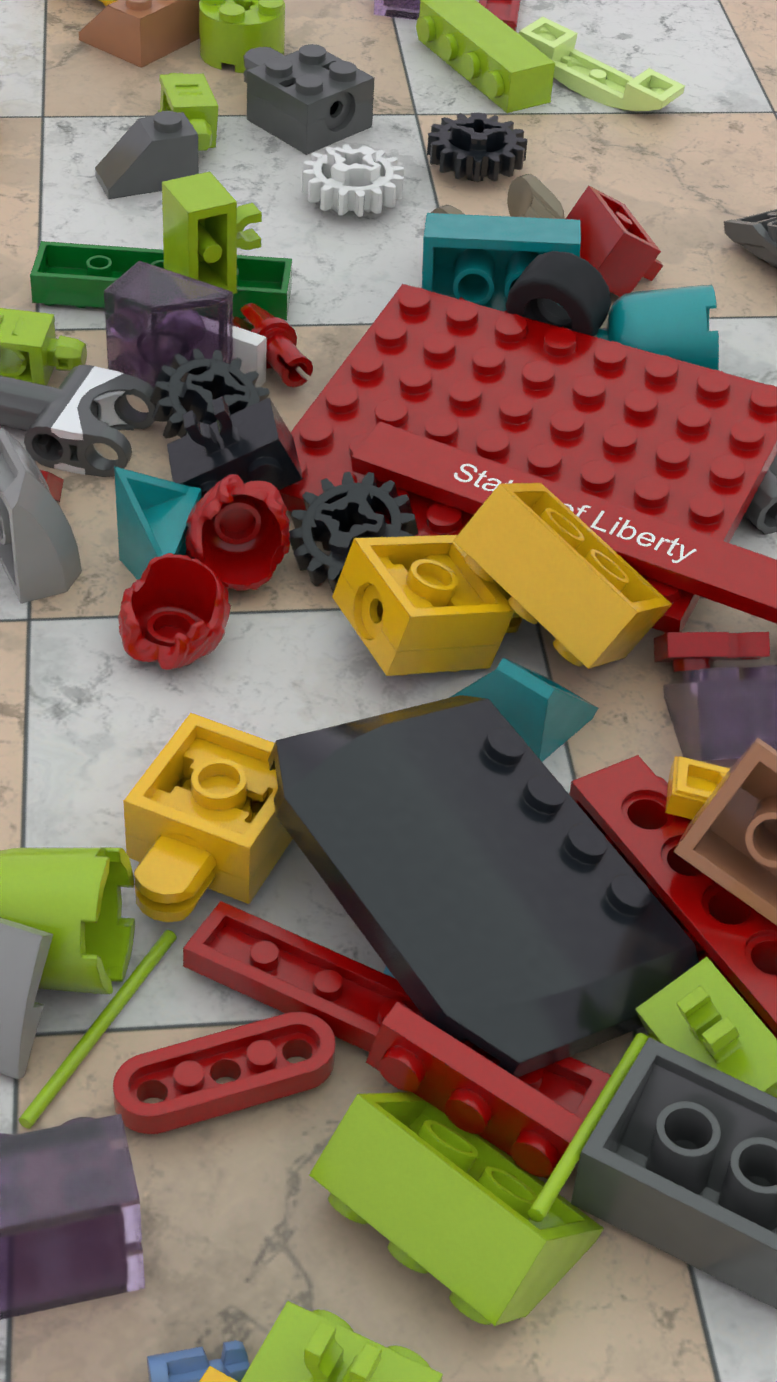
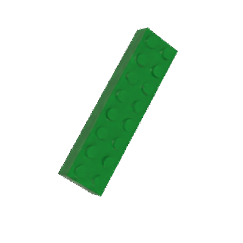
M41 241L30 274L32 303H43L48 306L57 304L72 305L79 308L101 307L109 310L129 309L141 312H168L174 306H178L207 317L229 316L241 319L246 317L240 309L246 304L253 303L268 311L274 317L287 321L292 288V259L237 255V293L189 305L164 274V252L162 249Z

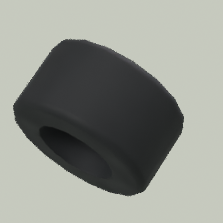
M558 251L538 255L525 268L510 289L506 302L507 313L568 328L590 336L596 335L606 320L611 306L609 287L601 273L587 260L572 253Z

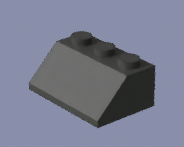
M649 1037L581 1151L571 1204L777 1309V1098Z

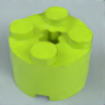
M200 0L199 37L202 60L222 70V63L235 65V73H244L246 70L244 67V55L250 49L271 47L284 55L285 2L283 0Z

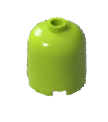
M20 847L0 850V917L53 934L38 989L112 994L111 981L123 982L132 953L135 919L121 918V887L134 888V875L130 859L123 848Z

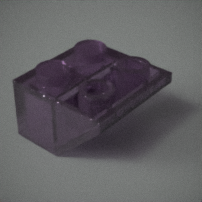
M777 665L743 668V679L739 680V667L682 671L683 683L663 685L664 699L683 757L698 761L739 759L757 737L777 750Z

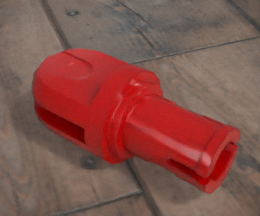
M253 303L244 305L240 311L249 322L239 317H234L232 325L267 337L266 369L273 368L284 384L292 388L305 384L308 380L297 368L300 366L307 375L311 376L313 365L296 347L297 335L294 328L284 319L274 317L268 311Z

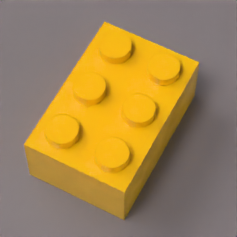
M542 483L499 484L453 540L467 554L464 557L466 565L480 578L488 582L495 580L511 595L508 599L511 608L526 621L532 624L539 622L556 638L553 641V646L557 652L567 661L578 667L585 665L590 669L626 658L672 605Z

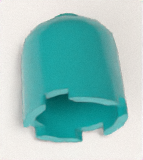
M698 285L624 294L613 303L608 312L606 328H600L596 333V337L718 370L719 333L718 331H709L710 309L717 308L714 287L712 285Z

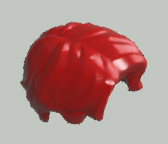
M236 474L228 475L217 482L195 504L186 521L188 528L185 555H188L191 559L197 558L200 562L206 563L211 569L215 570L226 589H234L236 591L257 590L267 583L273 576L277 565L282 562L284 555L290 549V520L286 515L287 508L277 487L266 481H250L244 484L240 476Z
M167 553L151 559L141 578L135 581L130 588L125 589L121 601V610L118 615L119 633L126 653L135 660L158 662L162 669L173 670L188 666L195 660L214 651L225 635V627L232 606L228 601V590L222 584L217 572L206 563L200 562L197 558L191 559L188 555Z

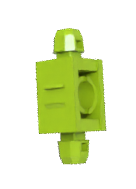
M204 73L160 74L161 100L158 112H184L198 133V151L216 148L218 104Z
M0 308V376L47 386L54 367L58 371H71L73 367L85 365L87 359L86 344L76 338L61 335L57 339L54 314Z

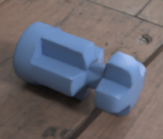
M237 1340L223 1342L220 1359L208 1360L203 1347L147 1356L149 1382H199L209 1366L241 1382L249 1368L246 1349L243 1342Z

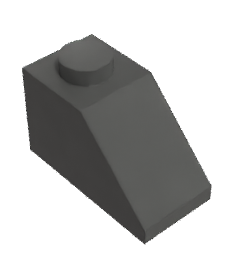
M161 111L152 117L139 118L95 167V177L108 199L162 191L163 181L199 174L198 133L184 112Z

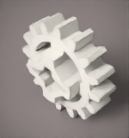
M344 144L342 148H332L329 146L325 147V155L313 152L311 154V161H304L302 193L308 194V202L310 203L321 202L320 209L323 211L331 209L342 216L347 211H354L358 217L363 216L364 211L380 214L382 212V205L393 208L396 205V199H402L404 167L398 166V159L396 157L385 158L384 150L375 151L366 145L361 146L359 149H352L349 144Z

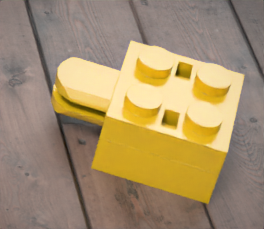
M457 535L353 539L332 598L386 676L488 669L493 663L505 633H516L518 631L522 617L509 605L508 599L511 595L495 580L488 582L480 578L466 565L464 557L467 554L453 541Z
M190 713L123 800L126 854L129 858L140 862L134 870L136 904L142 913L153 920L163 922L182 921L193 911L207 889L247 904L251 903L293 839L276 817L274 797L278 790L276 769L270 771L268 762L275 743L194 713Z

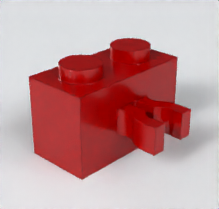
M588 185L566 219L580 220V258L587 260L601 273L609 287V292L621 297L624 294L631 293L642 277L653 281L663 267V264L656 259L661 251L625 204Z

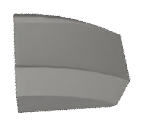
M0 428V562L22 604L67 592L81 574L82 569L79 550L72 528L61 507L52 497L48 484L36 462L4 428Z

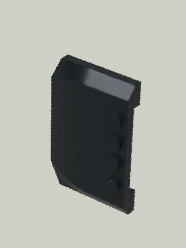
M459 695L276 740L268 759L270 771L276 769L278 790L274 797L276 817L423 1017L458 1041L464 1043L468 1040L500 1061L499 1067L515 1077H521L644 1027L635 1009L699 963L695 943L488 698Z

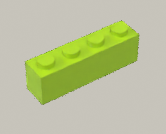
M420 0V13L416 22L418 40L506 113L551 103L555 62L476 0Z

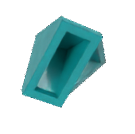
M114 466L119 560L139 580L151 559L167 553L174 555L186 554V534L188 528L186 521L192 508L201 499V488L182 485Z
M502 658L495 670L451 696L465 695L488 698L542 762L591 721L599 709L550 678L506 658Z

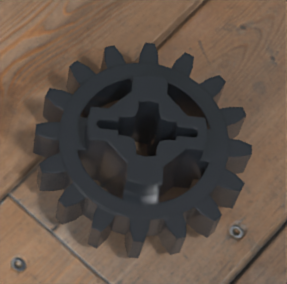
M459 113L456 120L444 117L441 118V125L433 124L431 126V133H428L427 155H430L431 165L440 164L439 171L441 173L454 171L456 179H461L466 175L467 180L474 182L483 181L484 176H487L492 181H498V174L511 177L513 176L514 169L521 170L523 168V161L526 160L527 139L524 138L523 129H513L514 122L512 121L500 123L498 122V116L494 115L488 119L485 113H471L469 118Z
M199 348L193 349L189 361L178 353L174 355L170 366H162L150 397V402L156 404L152 418L154 421L167 422L163 432V436L166 439L177 435L182 438L188 435L184 428L182 414L193 410L198 421L210 425L217 421L212 405L213 400L222 396L229 407L230 415L267 399L270 394L269 389L255 387L259 377L256 371L246 374L240 371L242 364L240 358L237 357L228 364L223 362L221 351L215 350L212 358L206 359Z
M344 472L342 485L334 486L332 482L325 478L321 480L323 489L321 495L316 496L309 492H305L302 495L307 511H292L291 518L295 529L289 531V540L300 571L308 570L311 582L315 586L328 578L332 593H334L354 538L415 536L419 532L410 499L407 494L398 496L395 482L389 480L379 488L374 473L368 472L363 478L362 483H354L351 473ZM377 510L383 513L390 520L391 524H387L384 515L377 514ZM316 541L322 543L324 550L331 551L329 556L317 547Z

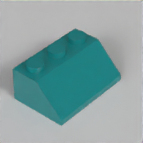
M427 213L423 236L422 288L456 299L462 297L478 305L504 312L510 289L525 268L538 255L558 251L572 253L580 257V220Z

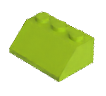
M412 1092L357 1094L309 1176L330 1192L328 1201L336 1211L356 1223H369L390 1241L387 1248L395 1259L411 1270L433 1275L452 1291L449 1299L461 1313L484 1325L492 1323L494 1326L526 1317L593 1246L604 1230L601 1225L572 1205L560 1194H558L543 1221H533L529 1217L528 1211L545 1183L535 1175L524 1171L515 1163L513 1158L478 1134H471L456 1127L447 1118L445 1113Z

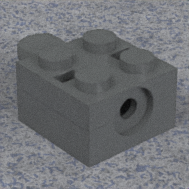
M315 44L304 45L298 51L283 55L271 47L253 48L245 53L244 67L246 70L244 71V82L247 83V120L307 155L372 127L375 77L358 69L355 64L344 61L327 52L324 47Z

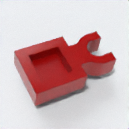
M672 632L654 638V662H673V673L710 672V661L760 660L762 657H770L769 632Z

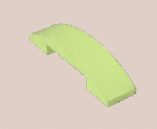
M545 17L539 18L519 31L523 38L555 62L554 78L583 97L622 110L652 111L662 109L684 93L685 85L650 68L633 78L574 49L578 33Z

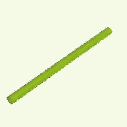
M164 931L20 1116L18 1121L23 1127L31 1129L175 942L177 936L173 931Z
M643 1033L635 1035L528 1211V1215L533 1221L542 1222L579 1161L582 1149L648 1040L647 1035Z

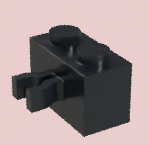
M221 396L212 401L214 415L217 418L216 422L210 425L201 423L196 418L193 410L182 414L184 428L188 435L167 444L173 482L201 488V498L217 482L231 474L239 475L244 484L250 481H266L272 483L278 490L303 480L294 438L270 397L230 415L229 407Z

